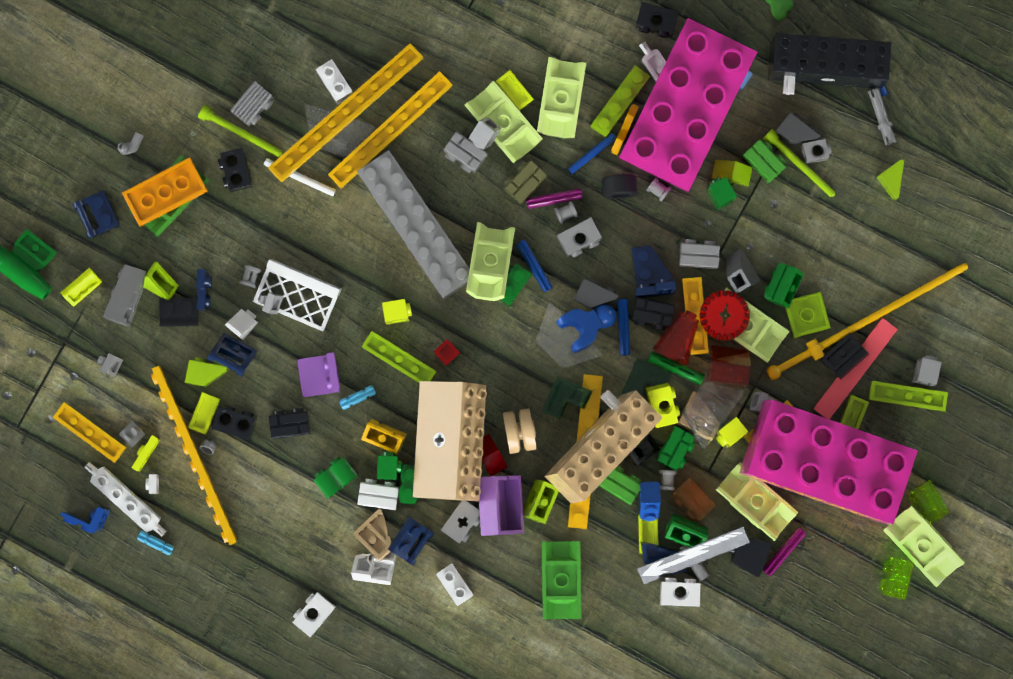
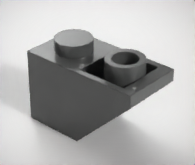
M791 112L776 130L777 135L789 145L817 141L820 137L819 131L814 126H807L800 115L797 113L793 115Z
M742 248L726 257L727 279L735 293L743 292L761 281Z
M588 278V280L583 279L573 301L592 309L599 305L616 301L618 295L615 294L616 290L608 286L604 289L598 286V281Z

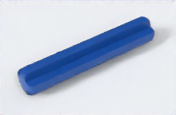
M522 240L517 243V248L543 292L552 289L549 279L527 242Z
M619 299L617 307L620 355L628 356L630 355L628 300Z

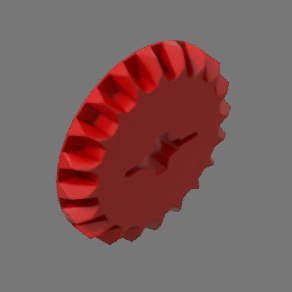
M729 290L712 293L704 300L700 308V322L703 329L711 337L718 340H731L738 337L745 331L750 320V311L743 297ZM727 305L726 310L730 317L726 318L723 326V317L719 316V314L723 313Z

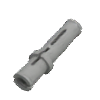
M880 88L872 89V91H868L879 124L877 126L878 130H881L885 146L892 145L897 142L892 130L893 123L889 120Z

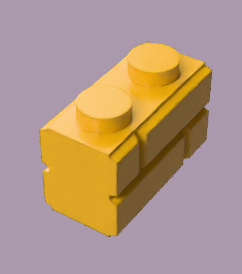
M371 419L367 423L361 440L389 452H394L397 455L401 451L407 433Z

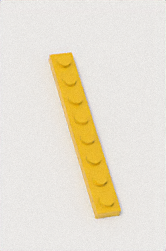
M439 71L340 162L328 176L342 189L358 174V170L369 164L453 86L450 81Z
M583 375L577 441L599 418L603 376ZM590 495L583 502L570 503L568 527L587 529Z

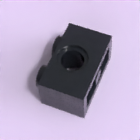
M642 2L635 28H639L638 31L642 33H657V36L662 38L672 37L679 12ZM657 17L662 23L658 26L653 25L651 19Z

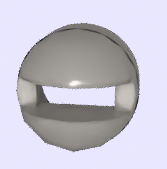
M209 438L204 439L199 449L207 455H213L216 443L213 439L211 441Z

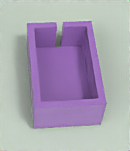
M521 475L481 477L479 499L481 536L524 533Z

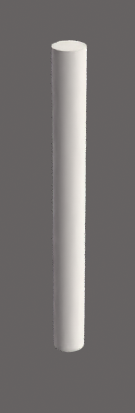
M266 158L264 165L269 167L274 161ZM294 171L289 176L328 195L334 196L336 189Z

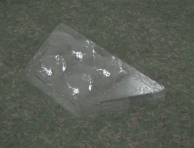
M306 104L305 109L309 131L331 112ZM354 119L326 143L321 150L347 157L375 131L376 126Z
M550 302L547 306L536 343L562 369L600 357L602 353L593 344L580 352L574 353L572 351L571 345L579 339V332L571 326L559 328L556 321L563 314Z
M704 382L683 411V415L702 449H705L744 394V390L729 389L727 386H716L713 383Z

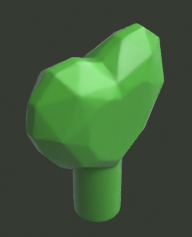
M764 0L771 5L772 15L778 21L784 20L787 17V12L794 7L792 0Z

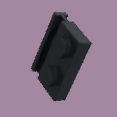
M159 298V326H199L197 298H171L169 301Z
M849 333L821 359L841 380L865 359L869 353Z

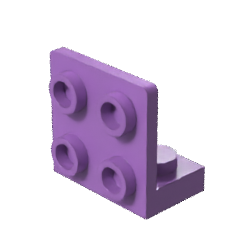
M334 352L326 353L323 356L297 360L303 397L341 392Z

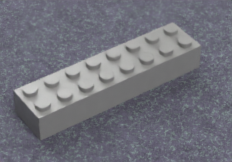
M386 151L358 170L359 177L442 299H446L465 286L468 282L469 267L390 151Z

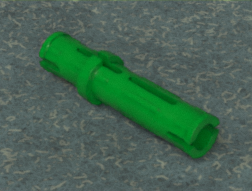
M654 351L651 352L648 362L662 367L664 371L673 372L698 385H701L705 374L672 360V357L667 358Z

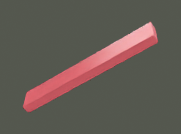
M882 318L862 343L863 348L869 355L841 380L837 376L813 410L822 417L830 419L898 329Z

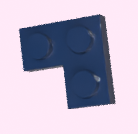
M197 269L198 311H206L207 307H210L211 302L208 288L212 287V276L205 269Z
M660 279L659 283H656L655 286L641 284L639 288L635 289V297L646 298L674 295L676 290L675 281Z

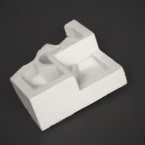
M390 552L380 562L372 553L356 555L351 572L353 580L391 585L396 554Z

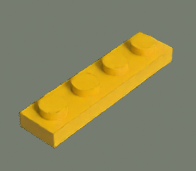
M702 277L682 279L689 355L708 354L707 333L700 322V308L704 302Z
M65 402L52 417L114 463L117 462L127 448Z

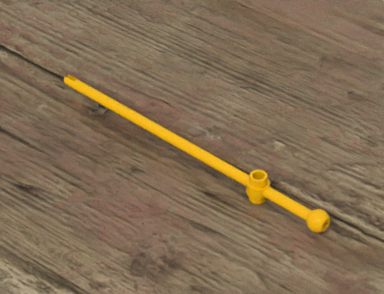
M963 263L820 343H818L816 338L807 342L808 349L779 366H769L766 370L769 378L777 380L783 371L810 356H813L814 360L825 356L823 350L828 346L967 270L968 265Z

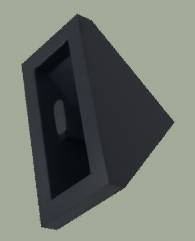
M649 434L641 440L628 456L634 465L637 466L658 452L660 448Z

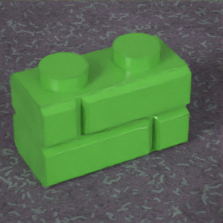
M760 139L742 157L769 184L787 166L785 165L786 161L779 154L776 156L771 151L773 147L766 140L763 142Z
M617 466L599 486L631 505L640 491L641 480L632 474L630 477L623 473L625 470Z

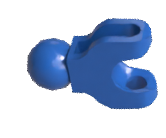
M606 304L599 305L590 312L573 309L561 316L556 323L561 329L571 326L578 330L579 339L571 345L572 351L577 353L588 348L594 342L597 332L601 328L611 327L615 323L616 312L612 306Z

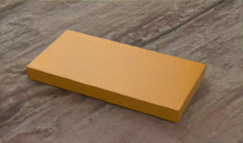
M189 157L122 192L139 227L203 195L208 190Z

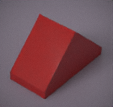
M490 434L483 437L482 461L490 476H493L508 467Z

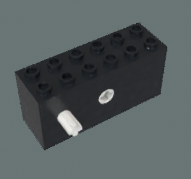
M776 33L770 43L768 80L784 81L783 94L794 95L795 82L882 89L889 81L892 42Z

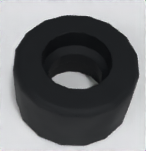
M611 175L604 177L602 180L603 196L605 198L623 199L637 195L635 175Z

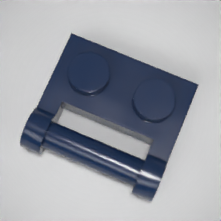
M104 190L72 204L74 209L78 211L84 224L88 239L120 226ZM89 204L99 228H93L84 206Z
M223 333L210 352L208 360L216 361L237 372V375L242 377L256 356L257 350ZM218 353H221V354H223V355H225V356H227V357H229V358H231V359H233V360H235V361L241 363V366L238 365V364H236L235 362H233V361H231V360H229V359H227V358H225V357L219 355Z
M409 517L388 550L414 566L416 557L434 533ZM423 532L422 536L412 549L411 553L407 555L411 550L412 546L414 545V543L416 542V540L418 539V537L420 536V534Z

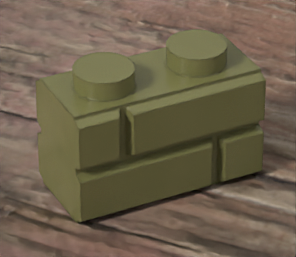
M531 160L528 163L524 161L517 169L519 171L515 177L511 175L504 182L506 185L504 190L520 205L547 178V175Z

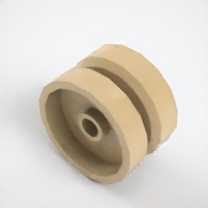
M529 408L519 411L520 422H516L513 411L503 413L510 454L520 452L519 440H523L526 451L536 450V432Z

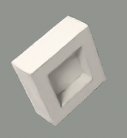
M149 474V478H146L145 485L146 490H149V494H159L158 474Z

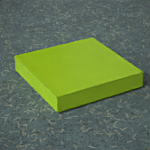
M821 291L794 298L789 309L785 308L793 338L831 329Z

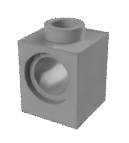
M485 117L478 122L469 139L473 141L474 146L484 150L492 145L502 128L490 118Z
M826 139L801 145L805 164L828 160L829 154H831V147L829 143H826ZM819 147L822 154L820 156L814 155L812 148Z

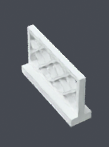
M270 259L253 302L264 306V304L258 302L261 292L268 289L270 293H273L271 288L281 284L285 294L283 296L287 298L290 307L284 310L279 308L278 313L324 331L342 288ZM270 272L277 275L279 283L272 286L269 285L267 277ZM289 280L293 281L297 290L287 293L283 283ZM309 288L312 289L315 297L305 301L301 290ZM299 292L302 303L293 306L289 295ZM326 295L333 298L330 306L322 308L319 300L320 297ZM316 299L320 310L310 313L306 303ZM304 304L308 315L299 317L296 315L294 308ZM321 312L324 318L322 325L314 323L311 315Z

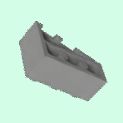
M126 264L123 268H120L117 276L118 282L112 289L111 299L106 307L104 318L127 327L131 326L144 289V278L147 271Z

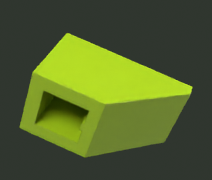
M195 357L194 360H189L185 383L207 387L226 374L229 368L216 361L210 364L206 363V359Z

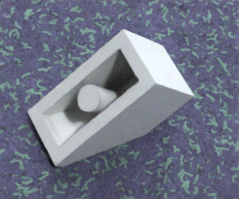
M241 309L225 326L244 340L258 323L254 320L257 316L248 309L246 312Z

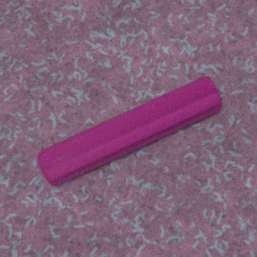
M573 189L526 199L528 209L579 200L582 199L581 189Z
M797 528L763 568V571L768 576H772L804 538L806 533L801 528Z

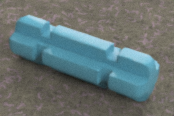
M370 385L365 390L349 395L347 399L346 397L339 401L341 408L345 410L350 405L366 400L368 396L369 398L376 394L375 389Z
M140 531L137 540L143 543L146 542L147 545L159 551L162 550L167 555H171L174 550L173 545L165 544V541L153 535L149 536V533L145 531Z

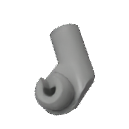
M135 132L130 142L118 144V151L123 155L136 152L144 136Z

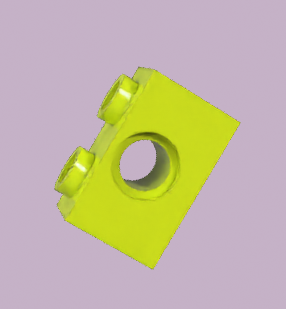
M405 299L382 303L386 325L409 321L408 316H412L410 303H406Z
M667 382L645 388L649 404L663 417L655 427L660 428L679 423L677 418L680 417L678 405L675 406L673 401L676 398L674 387L670 388ZM662 401L669 402L668 407L665 409H660L659 404Z
M735 417L716 432V440L722 447L726 446L728 448L746 435L748 430Z

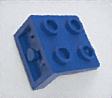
M104 507L93 509L89 517L91 522L68 512H61L60 516L64 517L63 521L71 525L80 524L82 525V530L95 533V531L101 532L110 510Z

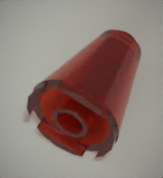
M689 310L686 313L681 312L652 349L671 360H678L680 364L687 366L699 322L696 319L697 315Z

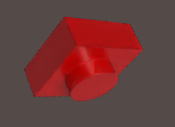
M448 339L433 351L446 366L460 354Z

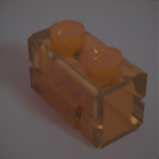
M690 477L672 493L675 496L673 500L678 506L681 507L683 505L688 510L686 514L693 521L695 519L701 521L716 506Z

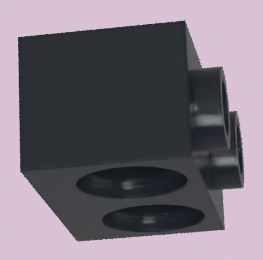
M243 148L220 153L221 159H218L220 170L225 172L226 177L222 178L225 189L229 188V191L232 193L253 187ZM231 157L237 158V163L234 166L227 164L228 159ZM239 175L242 177L241 183L233 184L232 178Z
M224 405V408L218 407L212 429L250 441L257 421L256 418H253L254 414L247 411H242V414L234 412V407ZM224 414H229L231 417V421L227 425L221 422V417ZM242 420H248L249 428L247 430L240 429L239 424Z

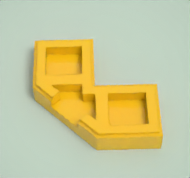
M631 105L611 153L618 155L639 106Z

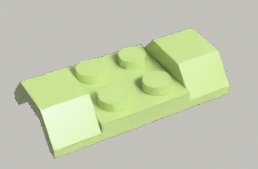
M552 57L548 58L537 127L538 133L559 138H575L586 63H573Z
M495 81L491 82L484 91L465 104V107L478 122L488 117L502 128L494 142L502 149L512 163L524 157L543 139Z
M477 222L466 292L472 297L489 301L504 298L515 232L514 227L498 230L488 228L481 222Z
M745 301L750 311V320L745 331L733 340L768 363L789 331ZM727 305L723 313L719 314V316L723 317V326L726 318L730 317V314H727Z
M739 462L716 490L753 525L764 531L775 541L798 512L764 482L739 474L742 463Z
M912 505L895 518L894 524H889L883 530L936 587L956 568L965 563L945 538Z

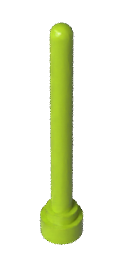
M206 104L202 107L198 115L199 119L203 121L211 120L278 157L282 155L281 149L214 114L212 108Z
M772 128L762 140H766L769 144L776 146L828 196L834 197L835 191L779 140L780 137L777 135L778 133Z

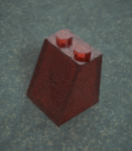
M711 345L706 383L738 388L747 387L751 370L750 351Z

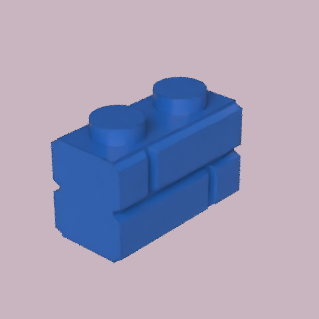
M642 482L640 483L639 492L640 519L654 521L659 518L660 483Z

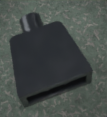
M748 538L750 543L728 551L733 554L730 562L759 578L772 543Z

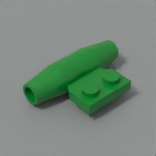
M26 229L14 243L13 252L0 246V272L23 290L44 300L51 292L52 287L37 271L46 268L57 252Z

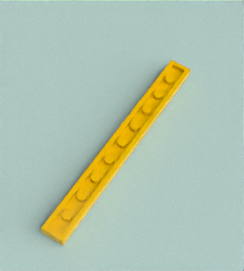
M410 43L268 167L269 170L282 183L423 59V56Z
M160 366L152 368L153 374H151L152 380L155 385H159L161 389L158 392L162 402L166 401L169 407L166 409L170 420L174 419L177 425L174 427L178 437H182L184 444H182L183 450L192 459L189 462L193 472H197L200 477L197 480L201 490L205 489L208 495L205 499L209 508L213 507L215 511L213 518L216 524L221 525L223 529L221 536L225 543L228 542L229 545L238 542L163 370Z

